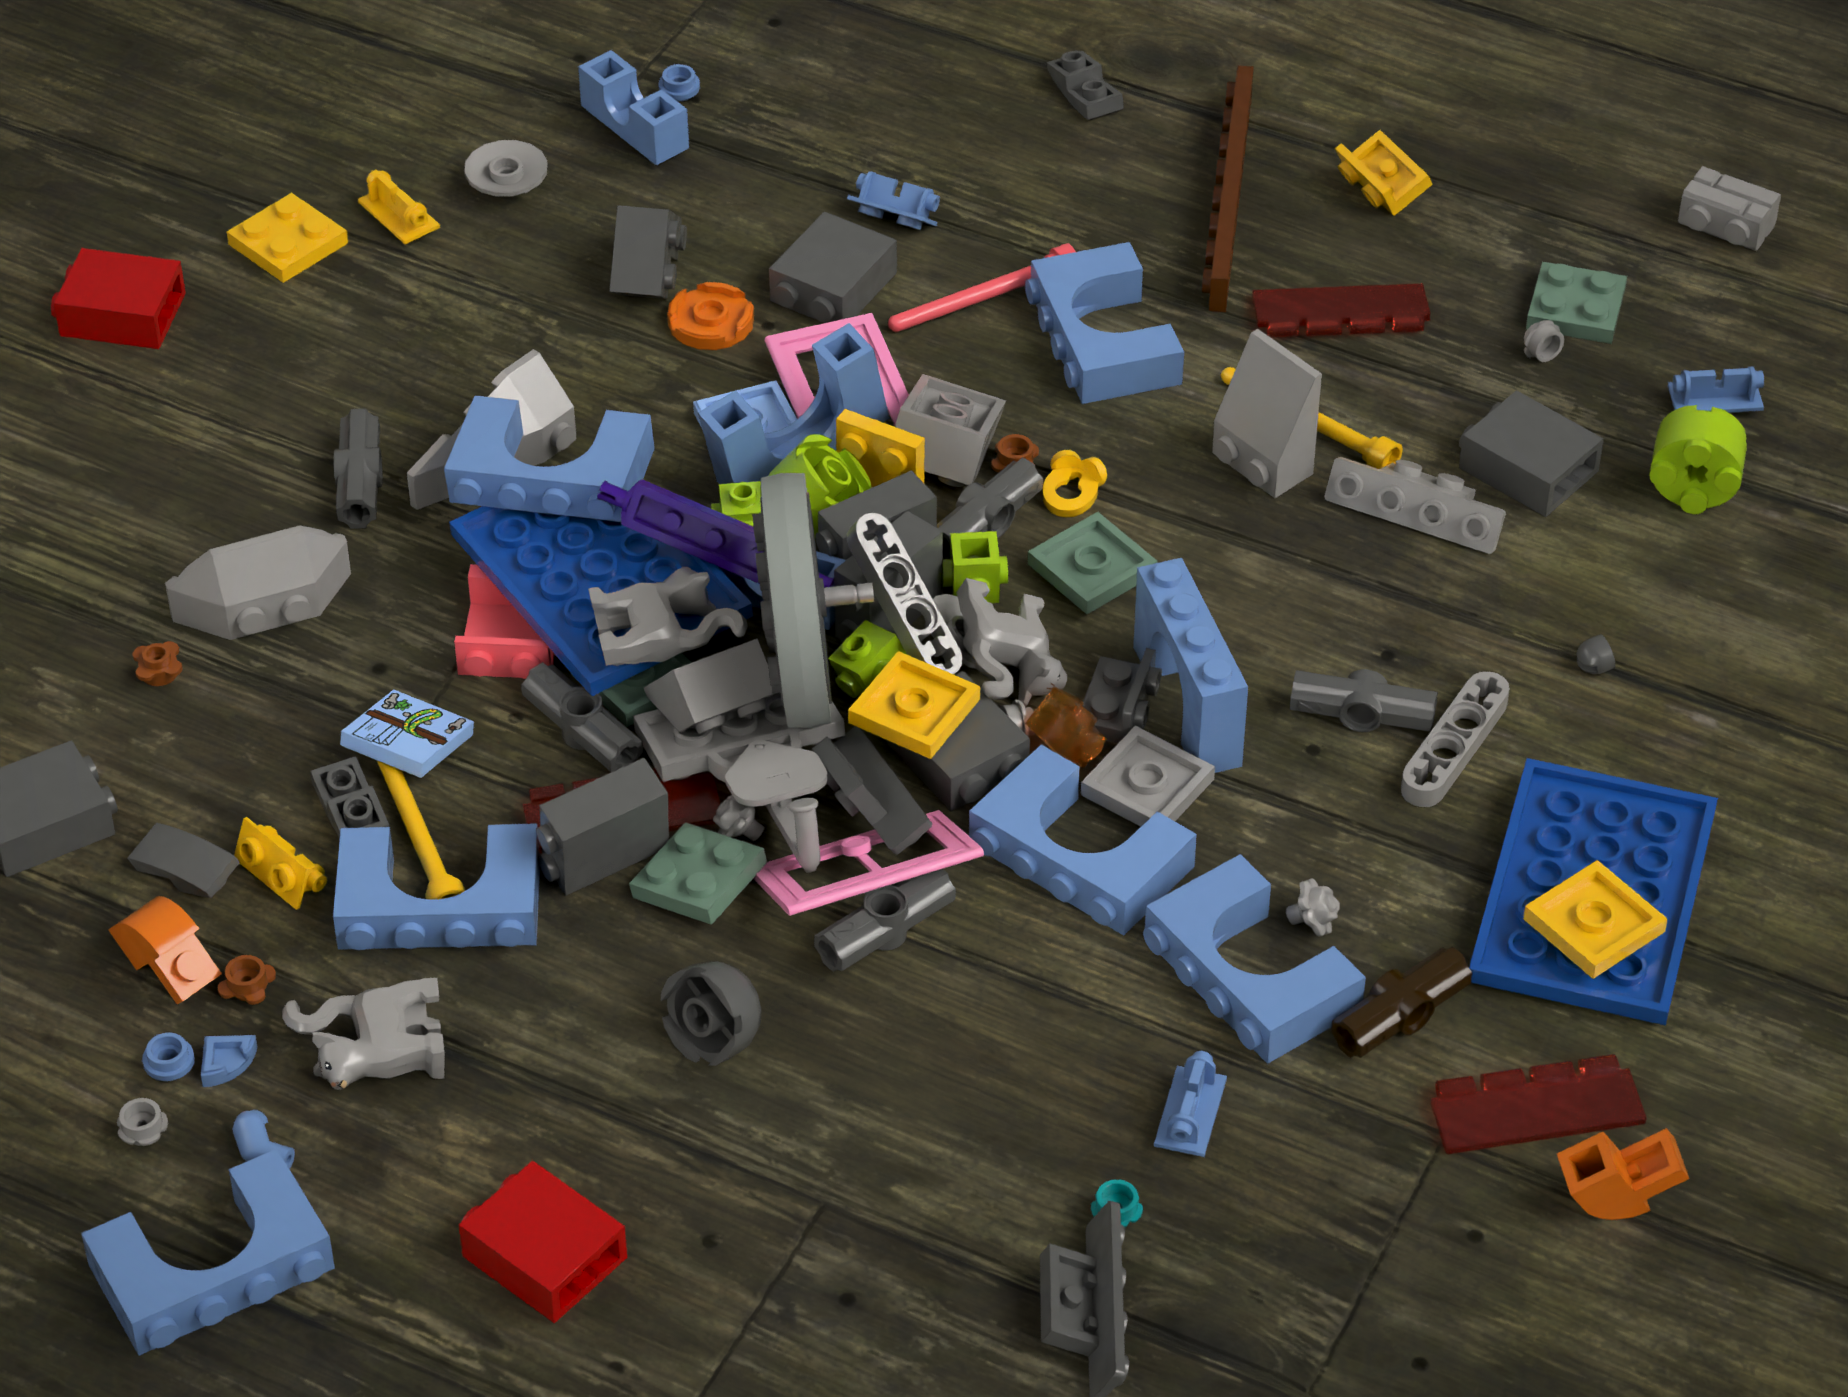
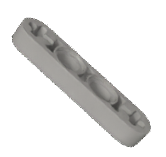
M873 512L864 514L850 526L847 532V543L867 582L872 583L873 593L907 655L954 675L962 665L960 648L892 524L881 514ZM863 533H875L878 540L872 539L867 541ZM884 552H887L888 555L879 562L876 561L875 557L877 555L880 557ZM885 567L894 568L901 574L903 579L902 588H894L888 585L883 576V569ZM908 608L921 612L925 619L924 629H915L908 623L906 619V610ZM931 634L934 640H929L922 645L921 641ZM933 655L935 657L942 656L945 664L939 663L935 665L931 657Z
M1490 671L1479 672L1470 677L1404 768L1401 794L1408 803L1418 807H1431L1438 804L1446 795L1507 708L1510 688L1509 683L1503 676ZM1487 695L1483 701V706L1478 704L1479 696L1484 697ZM1459 719H1470L1476 722L1478 726L1473 729H1463L1454 722ZM1439 748H1447L1454 751L1457 756L1451 759H1443L1434 755L1433 751ZM1429 771L1432 773V781H1427L1423 784Z

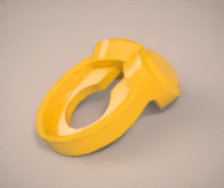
M1072 450L1059 451L1052 457L1050 464L1052 471L1043 483V503L1056 516L1065 518L1075 517L1083 514L1093 505L1097 498L1098 487L1106 482L1107 471L1103 462L1097 457L1081 460L1079 455ZM1079 477L1078 488L1081 490V494L1078 497L1064 499L1056 494L1058 487L1067 485L1070 480Z

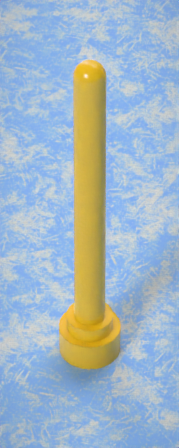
M1227 367L1222 371L1221 379L1225 384H1230L1236 370L1235 368ZM1320 412L1318 413L1317 431L1362 454V459L1367 462L1368 466L1381 469L1401 459L1403 449L1402 445L1386 436L1380 438L1374 436L1370 439Z
M377 761L429 880L425 898L430 900L445 899L466 891L458 878L447 874L402 770Z

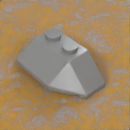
M299 525L209 549L189 564L178 577L173 576L165 582L172 620L197 630L233 640L320 616L351 575L347 540L342 534L335 533L332 535L320 529Z

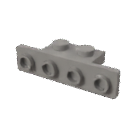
M1338 457L1334 460L1325 492V499L1327 501L1488 554L1496 550L1506 512L1503 509L1473 500L1476 490L1463 486L1465 481L1462 478L1445 473H1439L1438 477L1421 472V465L1407 460H1396V463H1391L1381 469L1343 457Z

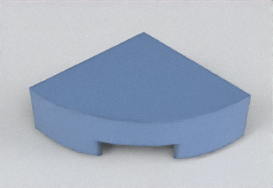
M256 1035L205 1036L201 1068L202 1086L220 1085L243 1073L256 1055Z

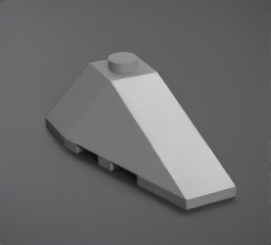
M534 349L502 370L491 382L495 389L488 397L519 401L523 437L514 458L535 466L547 461L559 451L566 449L576 440L574 406L539 352ZM470 404L469 407L463 412V413L465 414V416L467 415L468 410H469L471 404ZM462 425L452 436L443 434L407 472L410 505L416 510L449 498L444 467Z

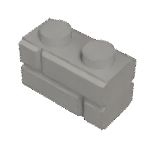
M1702 166L1694 176V180H1691L1684 189L1678 222L1693 230L1702 231L1727 240L1734 245H1740L1757 251L1764 242L1765 237L1775 227L1781 195L1729 175H1722L1718 171Z

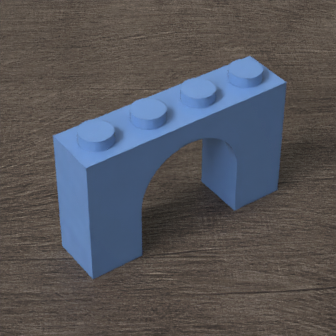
M1130 242L1031 260V279H1026L1025 281L1028 302L1030 305L1036 304L1041 330L1049 332L1053 355L1056 360H1062L1066 383L1069 388H1075L1082 404L1182 385L1184 350L1171 324L1129 332L1111 333L1093 329L1079 320L1084 315L1096 310L1142 301L1143 268Z
M850 323L812 345L819 373V388L809 408L789 426L775 432L764 433L760 416L736 390L698 412L716 480L719 484L761 481L762 477H767L806 436L811 434H819L832 439L828 446L836 450V419L844 409L880 422L890 419L874 349Z
M474 396L444 467L449 502L621 522L622 508L597 499V495L604 481L629 491L635 483L644 478L655 449L651 416L648 414L606 410L595 440L586 453L562 465L541 467L529 465L514 458L523 437L519 401Z
M1182 558L1137 567L1133 648L1140 662L1146 648L1156 650L1155 667L1162 669V676L1179 673L1183 696L1181 745L1184 751L1214 765L1215 773L1242 767L1248 685Z
M1041 744L969 810V837L982 847L985 856H991L1013 869L1018 876L1033 881L1051 892L1058 900L1070 903L1090 915L1097 923L1108 926L1124 936L1146 915V905L1165 896L1194 868L1197 834L1157 811L1128 840L1108 851L1081 853L1056 844L1046 835L1045 831L1078 800L1080 766Z
M537 824L488 825L486 866L480 879L461 894L436 900L421 899L408 895L397 888L392 882L394 856L390 827L341 828L333 911L338 950L537 945L540 865L538 862L540 848L536 834Z
M1240 854L1146 905L1143 936L1149 949L1154 954L1161 955L1175 969L1180 981L1186 986H1192L1206 1001L1209 1010L1216 1017H1222L1237 1032L1242 1044L1247 1049L1254 1050L1268 1064L1331 1028L1332 1020L1361 1002L1364 998L1366 977L1335 946L1289 971L1273 975H1258L1244 972L1226 962L1218 953L1217 948L1226 940L1266 919L1269 915L1271 884Z
M277 1149L229 1169L234 1202L252 1230L253 1235L245 1249L234 1259L223 1265L206 1270H184L165 1263L154 1253L131 1212L81 1233L88 1265L138 1355L155 1348L165 1347L177 1338L204 1326L217 1324L233 1313L254 1304L264 1303L278 1293L303 1282L313 1281L323 1273L335 1268L330 1236Z

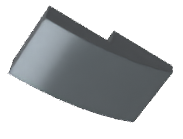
M1069 51L1064 53L1061 58L1047 62V70L1059 90L1069 103L1087 120L1124 109L1123 94L1103 80L1102 65L1085 52Z
M356 756L310 771L313 787L339 839L341 828L389 827L373 785H368Z
M157 822L128 857V860L137 871L169 878L178 891L210 899L225 885L227 878L240 863L234 855L207 840L181 829Z

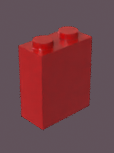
M81 248L74 264H70L66 270L65 282L60 292H55L51 301L52 317L57 319L59 335L62 337L160 349L186 294L181 261Z
M533 1160L520 1172L508 1176L497 1192L482 1205L471 1208L459 1224L462 1256L554 1324L627 1259L625 1226Z

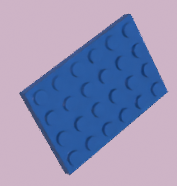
M486 506L477 508L449 522L452 537L591 696L661 662L606 666L588 590L590 588L599 587L604 593L608 594L638 583L663 582L681 567H689L698 573L708 572L710 578L706 586L708 598L716 606V609L730 608L737 610L746 620L753 617L752 603L718 566L621 525V522ZM674 614L680 627L690 631L697 629L705 617ZM721 627L720 629L716 630L713 636L729 629L730 627ZM631 628L617 630L613 634L616 637L623 636Z
M1527 758L1469 969L1472 971L1471 983L1666 1026L1718 798ZM1598 860L1668 920L1666 931L1592 979L1528 924L1523 917L1527 904Z

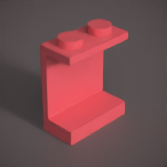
M470 564L468 573L470 608L464 636H455L454 641L458 675L526 679L530 669L543 662L548 666L553 665L555 659L553 651L479 566Z

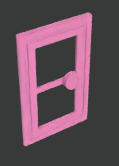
M872 313L765 337L766 346L795 414L799 418L809 408L815 397L812 394L796 354L812 351L814 343L850 323L874 349L887 410L895 426L899 410L909 394Z
M940 810L926 814L932 822V827L926 832L945 848L943 850L881 868L867 854L871 851L873 845L884 842L874 829L819 846L820 861L844 854L845 856L855 857L870 871L868 873L805 891L787 873V871L802 867L794 854L767 862L753 879L791 916L983 857L984 851L979 844Z

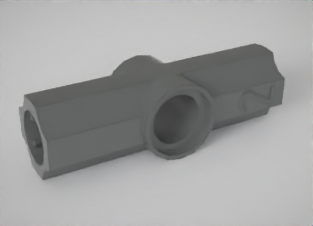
M351 409L347 416L340 418L339 449L334 450L338 521L346 523L350 529L366 528L368 523L377 519L378 488L382 487L383 484L382 455L379 447V436L381 433L379 417L370 414L367 409Z
M1021 458L1019 461H1012L985 485L974 482L963 490L955 510L937 524V528L943 531V559H950V533L996 531L997 538H999L1009 529L1015 517V512L1043 489V477L1036 470L1035 464L1025 458Z
M542 662L530 669L529 675L521 684L522 695L562 729V738L566 745L573 749L586 750L610 772H614L637 761L643 753V742L602 707V699L599 693L591 696L583 686L578 687L554 665L548 666Z
M1369 669L1353 671L1348 678L1296 670L1290 710L1340 717V721L1344 726L1356 732L1374 731L1380 724L1431 732L1438 692L1390 685L1383 675Z
M940 869L901 881L894 886L888 885L869 891L865 894L861 907L814 936V947L819 952L822 962L832 972L836 970L843 971L877 949L885 951L900 947L906 940L908 929L955 900L956 888L951 883L948 873L944 869Z

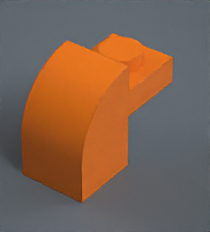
M155 897L108 929L136 971L149 964L177 1005L222 974L194 934L199 930V927L179 905L166 897Z
M1667 1128L1622 1150H1619L1602 1131L1557 1153L1570 1195L1585 1212L1601 1219L1619 1220L1645 1214L1651 1211L1647 1199L1690 1179L1675 1137Z

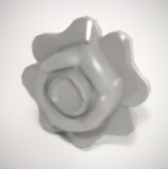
M732 795L728 796L716 810V815L713 817V821L720 827L718 833L728 837H737L743 834L754 842L764 830V826L754 819V806L742 805Z
M1313 878L1300 882L1298 903L1288 906L1286 909L1289 922L1292 925L1305 922L1318 937L1331 933V921L1338 918L1337 912L1340 908L1339 901L1333 896V890L1328 886H1318Z

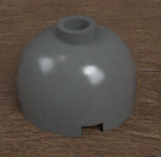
M711 961L692 964L670 976L661 991V1001L667 999L669 1013L662 1017L664 1028L674 1046L687 1059L695 1063L700 1061V1057L707 1062H711L708 1066H716L729 1060L751 1044L761 1024L762 1010L754 986L750 979L738 968L727 963Z

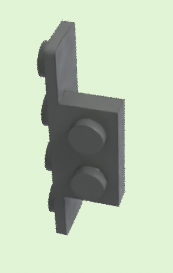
M854 726L835 743H832L826 737L812 748L827 770V784L836 792L834 795L852 817L860 811L894 855H898L909 845L914 844L921 835L932 827V822L861 728Z
M1110 1200L1086 1227V1255L1054 1244H1049L1040 1254L1041 1342L1089 1357L1090 1397H1107L1115 1387H1119L1124 1382L1129 1369V1359L1125 1355L1124 1333L1128 1321L1127 1313L1123 1311V1288L1126 1281V1270L1122 1267L1121 1249L1125 1228L1121 1224L1120 1203Z

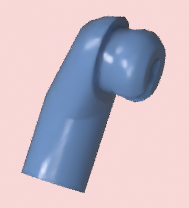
M259 1110L241 1112L233 1124V1135L241 1157L249 1161L277 1149L290 1169L294 1160V1149L269 1141L264 1125L268 1120L264 1113Z

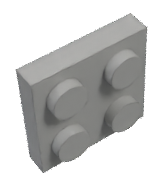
M1135 725L1081 782V796L1139 826H1142L1157 811L1176 821L1214 780L1215 766Z

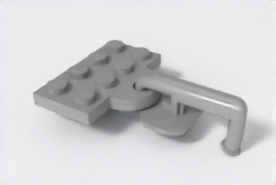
M781 692L764 700L767 708L743 718L739 717L737 711L722 716L725 724L698 734L695 726L679 732L659 709L633 715L635 732L643 742V747L663 782L673 779H685L693 774L709 770L717 779L726 783L733 798L738 803L746 806L765 805L800 866L803 867L806 873L816 871L820 863L818 825L815 810L818 806V801L814 798H802L792 802V798L816 792L827 783V770L819 756L813 751L802 749V746L817 745L826 737L834 739L845 736L844 719L833 702L830 704L831 723L812 728H788Z

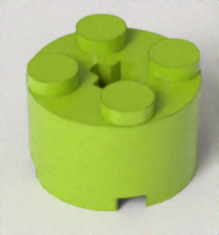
M1697 405L1678 408L1662 420L1656 436L1649 474L1650 480L1666 499L1680 505L1686 513L1700 514L1706 508L1719 506L1730 500L1741 486L1747 450L1745 429L1732 414L1720 408L1712 407L1711 412L1696 410Z
M819 434L806 436L768 475L805 473L807 492H809L814 536L818 533L819 511L872 488L870 479L859 461L845 448L838 453L828 446L832 439Z

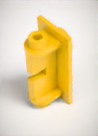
M374 170L367 176L369 194L358 198V203L401 242L407 244L440 228V224L427 213L426 207L420 202H415L391 180V176L386 171Z
M248 817L243 818L234 854L240 862L239 864L296 910L300 909L305 892L311 890L319 892L325 887L327 877L324 875V868L319 864H314L303 854L295 856L296 848L278 835L277 830L272 826L256 825Z

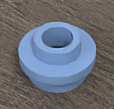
M681 64L672 65L663 71L662 77L659 80V90L662 89L677 102H682L692 98L699 92L700 81L691 67Z
M162 1033L153 1037L148 1042L142 1057L146 1073L159 1081H173L185 1076L192 1069L195 1060L191 1045L182 1036L175 1033Z

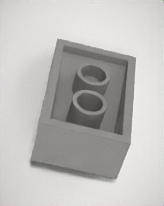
M1259 329L1251 332L1214 420L1212 453L1223 463L1230 465L1248 478L1253 485L1260 487L1274 498H1277L1311 476L1314 470L1322 374Z
M922 374L900 408L895 427L925 438V472L938 475V479L947 485L962 487L964 484L970 485L977 477L1004 410L1006 400Z

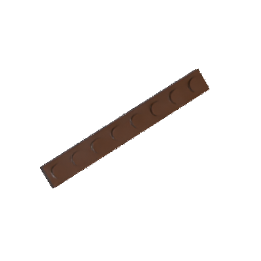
M1237 65L1236 81L1227 82L1225 106L1231 107H1224L1222 132L1229 133H1221L1219 158L1226 159H1218L1216 184H1222V186L1214 185L1212 211H1219V213L1211 212L1209 238H1216V240H1207L1205 265H1210L1212 268L1204 267L1202 293H1210L1209 311L1226 312L1252 100L1253 66Z

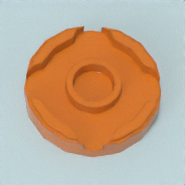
M705 282L696 284L697 289L691 290L688 293L687 288L678 292L670 301L668 326L672 335L684 345L701 350L728 348L744 340L753 329V304L746 299L745 293L737 287L725 283Z

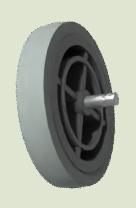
M780 473L762 477L761 513L752 515L757 551H765L755 553L758 582L760 583V590L764 601H760L763 630L765 631L769 653H776L775 657H767L770 686L772 687V693L781 692L788 728H812L830 724V704H832L823 618L827 617L826 607L855 604L857 601L859 603L874 602L872 583L857 584L856 587L854 585L824 588L823 578H819L811 503L809 492H807L805 473Z

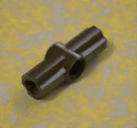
M1453 946L1449 949L1442 947L1404 973L1398 969H1392L1383 974L1373 985L1367 998L1332 1020L1331 1033L1334 1035L1338 1047L1350 1058L1353 1056L1361 1058L1399 1031L1405 1035H1412L1418 1032L1430 1020L1435 1007L1471 984L1472 971L1469 969L1465 957Z

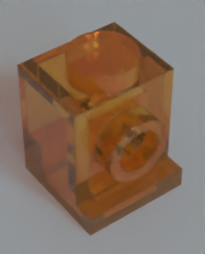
M1054 686L1025 724L1054 752L1085 768L1089 761L1097 757L1102 751L1107 738L1094 726L1098 719L1083 707L1084 703L1079 698Z

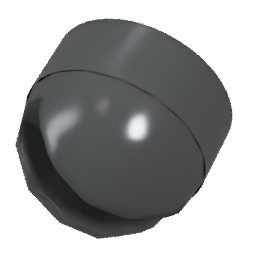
M1602 634L1591 637L1579 645L1576 653L1579 668L1585 673L1593 675L1602 674L1615 668V658L1612 649Z

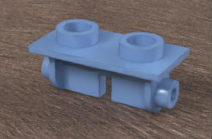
M869 171L867 175L861 173L858 176L856 189L861 190L859 198L851 195L847 197L848 200L860 204L858 212L882 219L885 211L898 215L896 223L921 230L923 223L937 226V222L928 219L930 211L935 212L937 210L940 197L935 195L933 189L923 188L904 182L900 196L897 197L894 194L898 180Z
M1754 367L1723 369L1722 380H1716L1715 370H1682L1681 375L1673 376V382H1668V389L1675 410L1690 405H1697L1696 410L1710 412L1712 407L1720 408L1727 412L1764 410L1758 389L1764 386L1763 371H1755Z
M1196 1051L1193 1056L1187 1058L1185 1067L1177 1065L1154 1141V1147L1205 1157L1227 1076L1216 1074V1066L1213 1062V1057L1209 1053Z

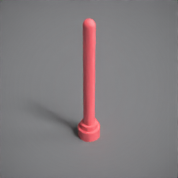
M1069 243L1050 249L1049 254L1045 255L1044 258L1074 253L1075 250ZM1031 265L893 315L888 320V327L893 332H900L1025 286L1026 279H1031Z

